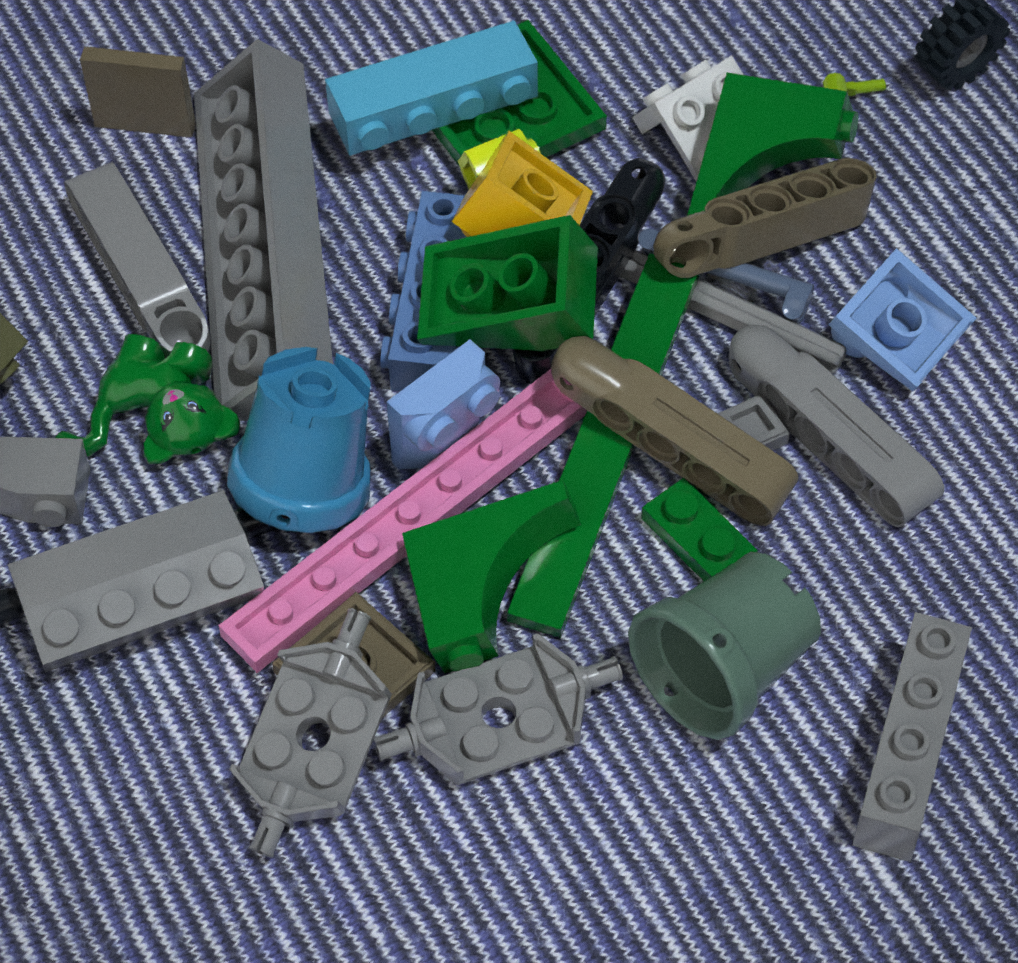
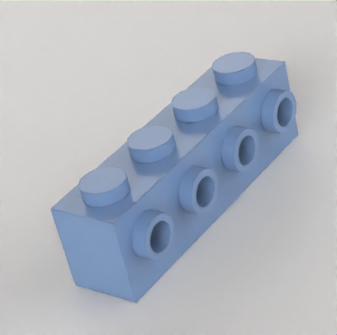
M422 191L418 211H409L406 241L411 242L410 252H401L398 283H403L401 294H392L389 324L395 325L393 337L384 336L380 356L381 368L389 369L390 389L393 391L403 390L459 348V346L422 345L417 340L425 246L466 238L461 228L452 223L465 195Z

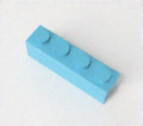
M514 20L327 78L325 83L328 110L349 156L363 151L378 149L383 145L414 135H422L433 129L461 120H469L480 114L505 106L520 104L525 100L537 97L538 62Z

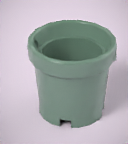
M749 552L735 563L730 564L719 573L678 598L666 597L636 613L628 630L631 657L641 680L663 709L678 723L699 736L721 740L735 735L751 719L759 699L806 653L811 645L818 641L821 635L820 615L812 596L806 587L795 595L790 587L782 581L793 573L782 562L767 554ZM664 688H669L673 692V696L665 695Z

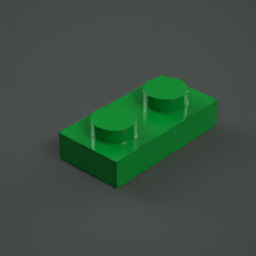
M684 477L642 507L641 519L703 581L719 573L730 564L735 563L749 552L758 553V550Z

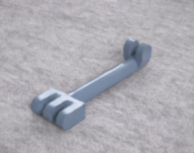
M645 229L639 235V244L646 255H649V253L654 254L653 244L659 233L657 230ZM747 263L731 268H717L706 272L784 297L783 315L786 319L797 324L804 320L814 290L813 284Z

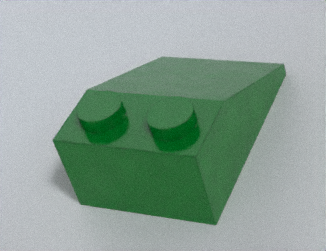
M571 215L425 246L417 340L422 345L460 347L470 339L479 348L546 351L558 348L566 339L572 337L586 336L593 339L598 247Z

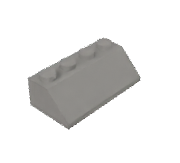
M224 490L7 564L45 672L252 600L264 589V584L245 532Z

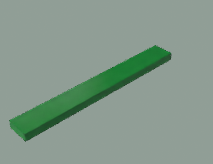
M649 253L611 351L623 359L639 361L662 376L699 275L690 278L677 277L669 273L658 262L654 254ZM671 263L673 266L678 268L684 267V265L681 263ZM588 410L559 480L564 481L573 499L581 525L555 536L528 558L507 612V622L558 638L562 637L635 446L605 426Z

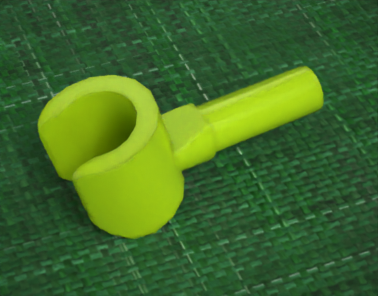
M830 73L823 80V88L847 91L848 96H855L856 94L885 91L886 82L883 78L846 82L843 75Z

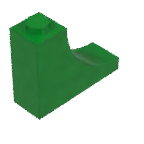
M727 72L687 216L704 211L706 204L714 198L748 188L765 174L786 164L813 158L842 159L846 142L852 143L855 139L859 120L858 112L853 110L847 91Z
M563 480L402 533L428 647L444 673L478 667L483 661L499 656L496 639L497 618L503 596L512 578L521 565L542 545L555 536L581 525L576 506Z

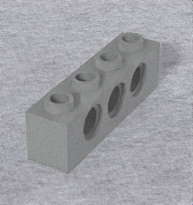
M915 612L852 846L911 862L920 834L972 627Z

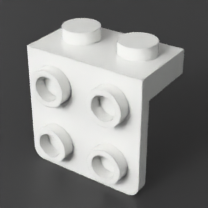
M732 55L712 68L707 59L681 75L686 84L674 91L668 83L643 98L647 108L632 117L642 134L658 124H662L696 182L726 73L743 75Z

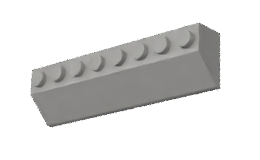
M256 39L194 93L214 393L222 405L229 407L237 414L240 421H246L249 418L259 375L262 376L263 364L268 357L286 349L310 347L318 348L316 360L333 364L304 65L259 39Z

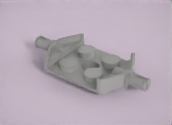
M348 608L337 639H333L332 643L325 642L283 649L278 652L277 656L283 664L239 767L231 764L229 768L263 808L261 812L263 818L253 842L249 846L250 850L258 854H264L266 857L273 858L285 825L292 828L294 822L335 817L344 814L392 695L385 684L361 659L363 653L358 647L368 623L371 621V616L362 611L357 612L356 609ZM317 723L329 725L330 738L323 748L316 751H308L303 748L302 737L307 728Z
M537 633L533 635L532 647L484 662L478 667L459 670L426 681L424 672L418 673L410 716L411 722L405 724V728L378 737L375 736L373 740L374 747L380 762L413 750L415 757L423 756L453 783L460 785L580 744L585 700L591 698V689L623 680L622 670L615 656L586 667L582 665L577 666L574 660ZM499 707L509 710L515 716L514 721L503 728L491 727L483 720V716L487 711Z

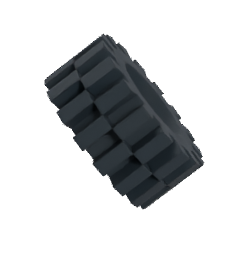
M955 0L953 7L947 4L942 8L943 15L939 18L934 16L929 22L932 25L930 30L924 29L920 37L924 41L916 43L915 51L918 53L914 55L915 60L946 90L951 91L953 87L957 90L963 87L965 81L968 84L975 81V74L978 72L984 74L988 70L986 67L988 62H995L999 57L996 51L1004 48L1007 43L1004 38L1010 33V29L1007 27L1009 25L1008 21L985 0Z

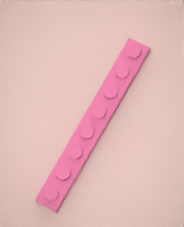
M550 369L219 624L221 637L258 673L278 657L279 650L289 649L355 592L359 594L405 558L407 553L402 536L403 532L461 514L583 418L587 410L560 392L554 383ZM563 378L566 384L572 385L570 382Z

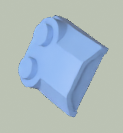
M896 248L828 325L831 327L833 340L841 343L846 348V355L855 358L867 357L893 378L914 391L977 317Z
M469 339L387 401L391 459L398 469L423 468L475 428L479 423V418L489 413L498 402L500 378L485 365V352L472 340Z

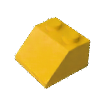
M508 131L464 196L452 223L461 228L466 237L571 215L580 225L593 191Z

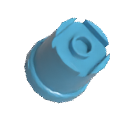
M301 347L286 349L268 357L264 362L262 376L259 375L245 433L233 448L228 465L227 487L236 504L255 520L285 531L315 533L337 529L356 519L370 499V462L365 455V442L371 382L364 370L346 356L336 353L334 364L316 360L318 348ZM281 515L288 516L289 518L285 519Z

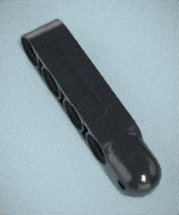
M643 158L630 160L621 167L606 193L592 204L579 225L598 247L597 265L600 267L597 268L595 316L637 249L639 233L659 202L664 190L665 176L663 170L657 164ZM636 169H640L638 176L634 178L631 175L632 172ZM613 223L625 225L615 230L605 228ZM558 348L548 350L541 356L527 355L526 353L529 350L512 349L516 371L520 378L532 384L549 371Z

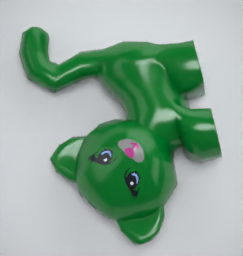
M128 334L125 335L123 345L117 357L108 366L100 380L98 399L90 415V433L85 437H79L71 432L61 431L55 438L83 439L87 457H91L107 445L109 426L113 414L126 413L142 407H148L145 416L148 436L143 444L144 457L148 464L160 465L175 455L198 454L208 449L217 441L236 436L240 429V420L233 410L220 403L213 390L207 386L198 385L210 379L213 367L212 357L206 349L193 343L176 342L171 353L166 358L156 340L142 335Z

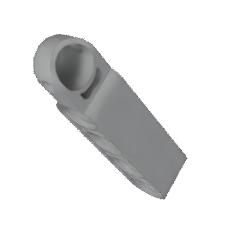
M110 162L64 181V187L71 206L143 331L159 343L165 357L169 356L176 342L193 343L208 351L211 340L206 318L116 165Z
M765 325L746 326L741 328L732 337L728 358L734 377L754 396L762 394L785 428L890 525L902 527L944 494L942 478L931 463L810 354L797 352L778 333Z

